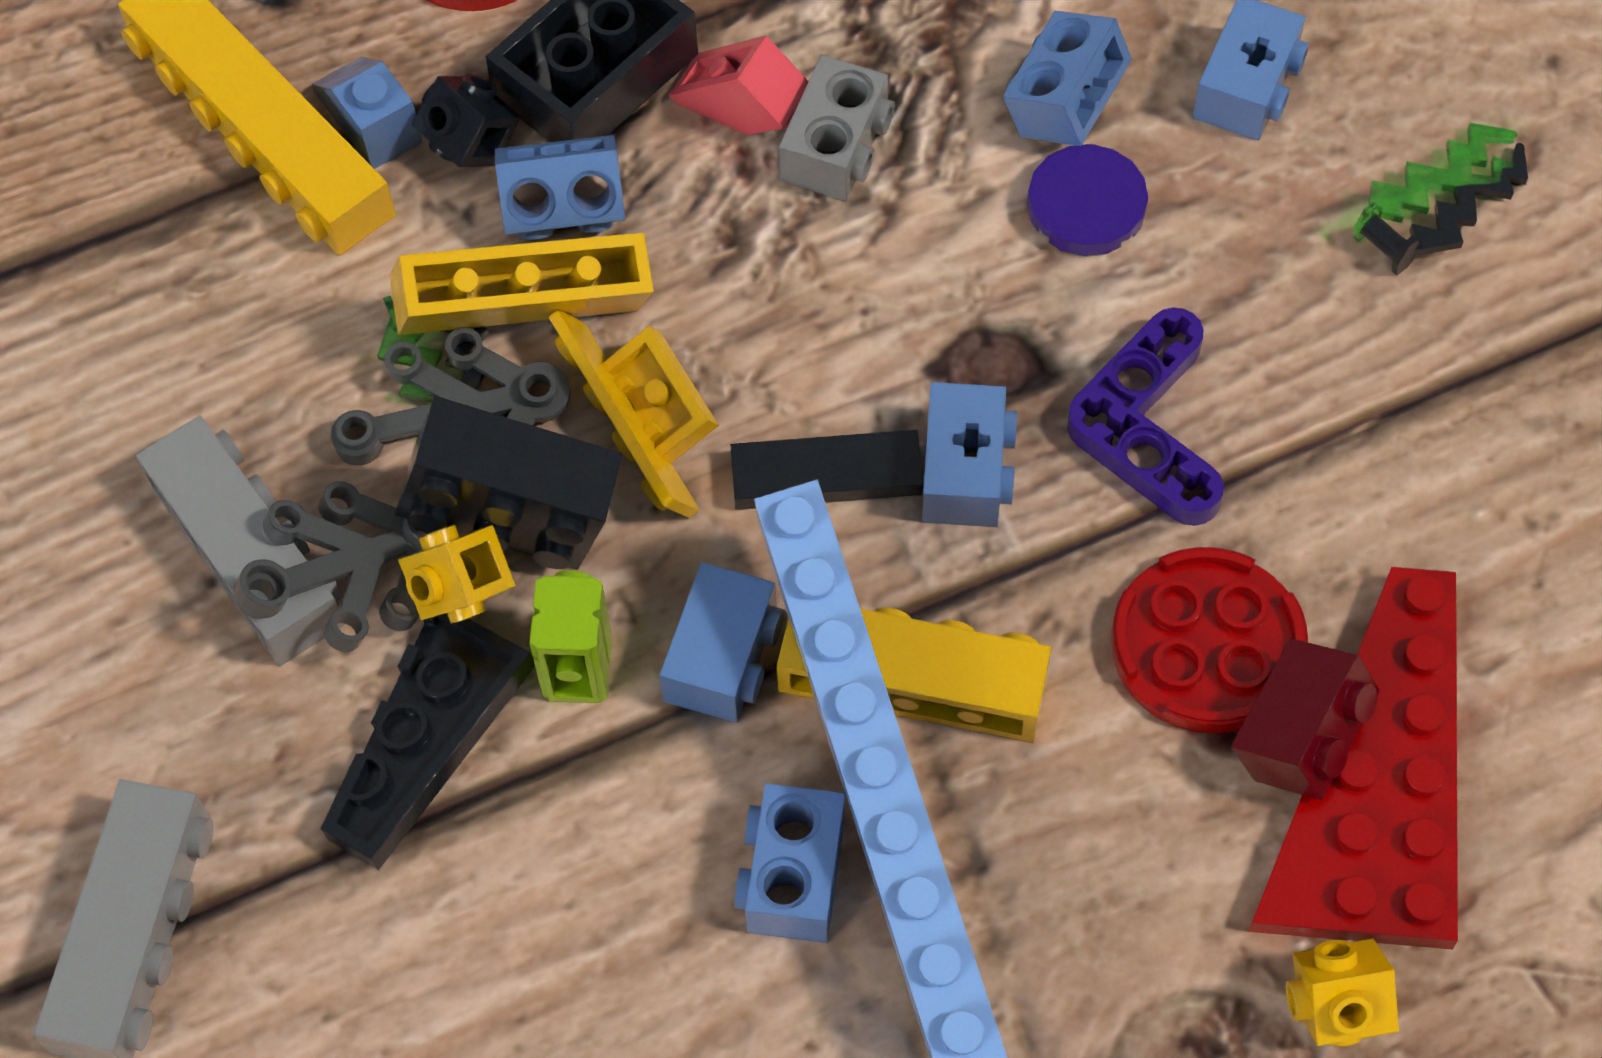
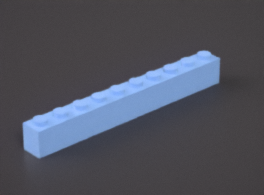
M818 479L755 498L754 502L759 526L929 1057L1008 1058Z

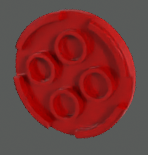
M1194 547L1182 549L1159 557V562L1143 571L1127 589H1124L1115 610L1111 630V649L1114 664L1120 679L1132 697L1157 718L1173 726L1195 732L1225 733L1240 730L1289 639L1308 642L1304 613L1294 593H1289L1274 576L1256 565V559L1223 548Z

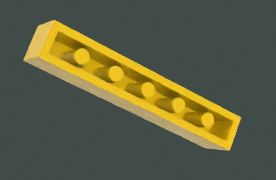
M122 0L118 3L126 24V28L121 30V34L131 51L140 60L148 56L156 64L155 70L159 78L173 95L176 96L181 92L185 94L190 100L191 110L199 122L208 131L211 132L217 128L226 137L224 142L228 150L242 167L247 168L251 164L261 174V183L268 194L279 205L288 202L297 211L295 215L300 226L314 242L318 243L324 239L341 256L396 216L389 186L384 178L209 0Z

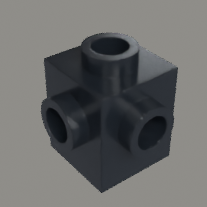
M467 73L465 76H437L435 82L424 93L422 107L412 126L430 141L428 144L429 148L437 156L453 162L458 167L495 166V149L506 147L522 117L496 95L497 89L490 81L479 75Z

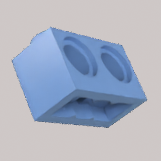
M1063 11L1053 12L1041 34L1035 38L1032 49L1019 71L1009 81L1006 92L1003 95V99L1020 137L1080 147L1083 145L1132 60L1116 18Z
M614 135L495 149V168L505 235L518 233L520 239L535 240L551 236L554 233V229L578 226V230L581 232H600L612 228L615 221L625 220ZM589 175L598 176L607 183L604 192L592 198L581 196L575 191L574 187L581 178ZM525 183H537L547 191L546 197L541 202L533 205L520 202L514 196V193L519 186Z
M765 783L762 805H750L747 815L745 845L755 846L752 869H739L735 892V908L745 910L747 933L828 943L845 824V793ZM792 821L802 822L811 828V832L800 840H788L777 833L782 825ZM780 884H791L802 891V895L798 900L785 905L771 901L767 894L772 888Z

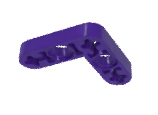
M1172 307L1163 309L1154 315L1074 397L1070 404L1067 430L1070 438L1078 447L1174 520L1184 525L1197 526L1213 519L1220 508L1224 488L1221 475L1210 464L1144 416L1195 363L1200 355L1204 332L1201 321L1194 313L1186 309ZM1179 332L1186 336L1184 344L1180 341L1172 343L1164 352L1163 360L1161 361L1157 354L1162 349L1164 335L1174 337ZM1140 368L1151 376L1153 383L1144 390H1130L1123 386L1118 376L1125 369ZM1101 412L1107 415L1106 426L1100 422L1095 423L1092 427L1085 425L1086 414L1091 417H1096ZM1113 435L1119 438L1116 447H1112ZM1136 445H1150L1158 450L1162 461L1152 468H1140L1128 459L1127 452ZM1172 466H1177L1176 477L1174 478L1172 475H1169L1166 484H1161L1167 478ZM1199 485L1205 489L1203 499L1198 496L1190 501L1182 498L1184 488L1191 491Z

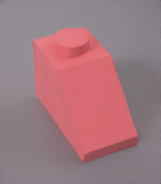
M765 35L698 53L668 96L682 107L749 136L772 130L781 131L788 127L809 81Z

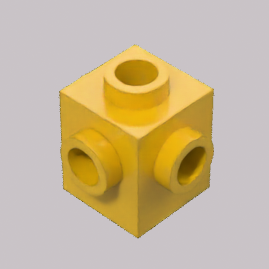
M455 524L418 538L422 550L398 559L406 579L408 593L416 605L421 620L447 613L451 624L465 620L487 610L484 602L485 599L516 586L493 525L460 536Z
M1374 939L1356 942L1329 940L1318 944L1314 949L1293 952L1295 979L1286 981V998L1289 1011L1294 1022L1303 1021L1317 1046L1328 1044L1339 1047L1350 1046L1360 1042L1363 1038L1399 1032L1395 971Z

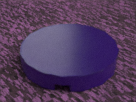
M1085 144L1081 147L1067 146L1045 158L1033 173L1028 189L1027 204L1031 223L1038 233L1040 229L1044 235L1050 238V244L1064 252L1091 256L1108 254L1120 248L1121 243L1129 239L1132 234L1134 237L1142 228L1149 197L1145 178L1133 161L1114 149Z

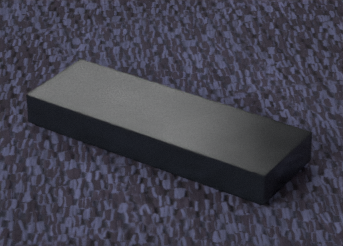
M918 429L730 444L735 509L756 508L755 498L817 479L825 502L923 495L924 483Z

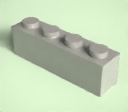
M201 415L135 454L153 491L279 667L325 638V626L333 612L338 609L336 602L344 597L336 581L289 597L282 610L270 618H251L245 615L235 602L233 595L234 585L241 571L248 563L254 560L266 559L274 561L284 569L306 562L307 560L303 555L310 552L306 541L299 538L292 544L281 545L271 541L265 535L263 521L275 500L257 474L247 479L237 465L242 463L244 459L224 429L214 434ZM290 520L280 524L286 528L294 527ZM250 590L256 597L268 600V597L263 592ZM338 623V628L344 626V623Z
M119 779L33 1033L51 1055L66 1058H133L135 1050L142 1051L145 1048L150 1037L153 1022L152 1011L149 1010L156 985L162 986L165 984L172 967L173 947L169 944L177 921L183 922L186 919L191 908L194 892L193 883L190 881L197 858L203 859L207 855L212 842L213 821L210 819L196 793Z

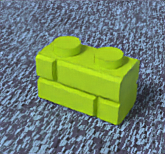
M576 570L560 571L554 576H543L536 579L533 602L535 615L532 616L530 648L534 656L533 660L542 696L548 699L549 702L601 703V701L606 700L608 697V664H610L612 633L602 582L597 580L596 577H591L587 573Z

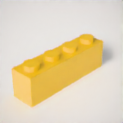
M644 232L399 255L389 275L398 335L455 330L462 327L475 328L550 320L549 316L556 310L566 312L573 317L638 311L654 293Z
M882 607L874 611L860 608L896 716L1034 743L1052 646L1039 644L1033 637L1021 633H1006L1002 636L977 632L970 625L960 621L943 620L937 624L911 619L907 613L894 608ZM788 618L777 662L778 692L815 699Z

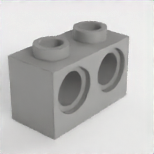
M821 54L778 147L780 181L847 201L855 181L864 182L869 174L874 158V148L871 145L876 134L884 136L893 118L895 102L888 100V74ZM827 151L836 152L835 154H822Z

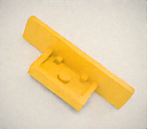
M561 310L553 312L549 319L559 334L554 340L557 349L573 367L581 370L587 380V383L583 385L586 397L599 412L608 415L616 428L611 434L614 443L627 459L638 464L646 477L641 481V487L647 497L661 511L670 509L685 517H692L699 511V507L672 463L716 429L719 424L662 333L649 325L607 359L584 322Z

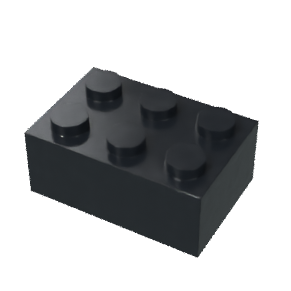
M550 0L485 56L490 82L497 89L496 95L520 115L523 122L549 142L607 136L698 55L695 11L680 0Z
M434 395L414 445L394 515L408 519L413 526L427 532H434L455 524L458 534L463 535L493 525L502 551L510 549L530 555L535 562L547 568L566 569L570 567L578 570L606 522L623 453Z

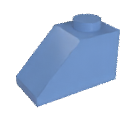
M360 57L312 83L315 94L360 155L374 169L422 143L421 134L412 126L416 118L413 101L383 61Z

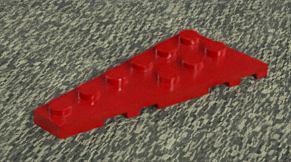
M1391 567L1357 653L1380 690L1374 713L1367 722L1362 724L1348 750L1346 765L1342 773L1333 779L1322 801L1304 795L1301 796L1248 932L1348 941L1374 939L1376 943L1451 950H1453L1458 942L1456 572Z

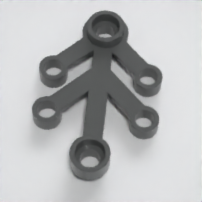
M458 328L448 335L445 348L450 363L460 370L474 368L503 387L479 392L423 361L419 348L410 342H397L391 345L385 353L384 362L387 372L393 381L400 384L411 383L432 396L442 397L497 415L509 413L507 418L533 425L535 422L544 423L555 419L564 412L570 401L569 381L564 372L557 366L546 362H534L520 367L484 347L481 336L471 328ZM463 342H470L476 346L475 350L469 355L461 356L454 352L455 348ZM402 356H409L415 359L414 364L405 370H400L393 366L395 361ZM537 383H545L550 387L549 391L540 397H535L528 393V389ZM431 404L376 417L362 410H352L342 414L334 422L331 429V439L338 456L344 462L351 465L371 463L380 455L384 442L419 434ZM361 425L367 428L364 436L359 439L351 440L345 437L346 431L351 427Z
M337 481L326 487L319 500L318 510L323 519L304 512L303 508L293 501L280 500L270 507L263 521L265 535L277 544H292L299 538L330 550L332 553L287 569L271 560H254L248 563L241 571L234 585L233 595L236 604L245 615L255 619L270 618L282 610L289 597L350 576L341 606L333 612L327 622L324 636L332 648L341 652H351L360 646L368 632L369 625L366 614L382 564L422 550L418 539L422 535L418 531L427 534L432 532L418 529L408 519L394 515L396 507L360 494L353 485L347 482ZM331 498L343 500L348 505V508L342 509L335 506ZM276 517L287 518L294 527L286 528L281 526L276 521ZM353 518H356L388 533L370 538L344 528L342 525H346ZM402 569L397 587L388 592L379 609L380 618L383 623L395 631H406L412 628L419 618L416 605L408 593ZM250 590L263 592L268 597V600L256 597ZM392 603L403 604L408 608L410 614L404 615L397 612ZM345 623L351 626L356 635L350 636L342 633L337 624Z

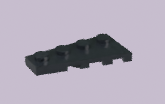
M447 613L423 620L424 625L415 644L407 645L397 666L401 674L388 701L381 700L371 721L374 731L363 753L355 755L320 828L330 842L378 871L535 668L533 657L529 651L469 618L451 624Z

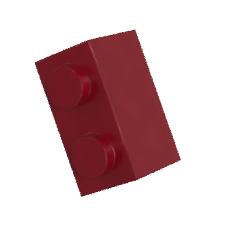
M1290 638L1233 741L1231 748L1254 781L1322 801L1333 779L1342 773L1346 765L1348 750L1362 724L1367 722L1374 713L1380 690L1358 655Z

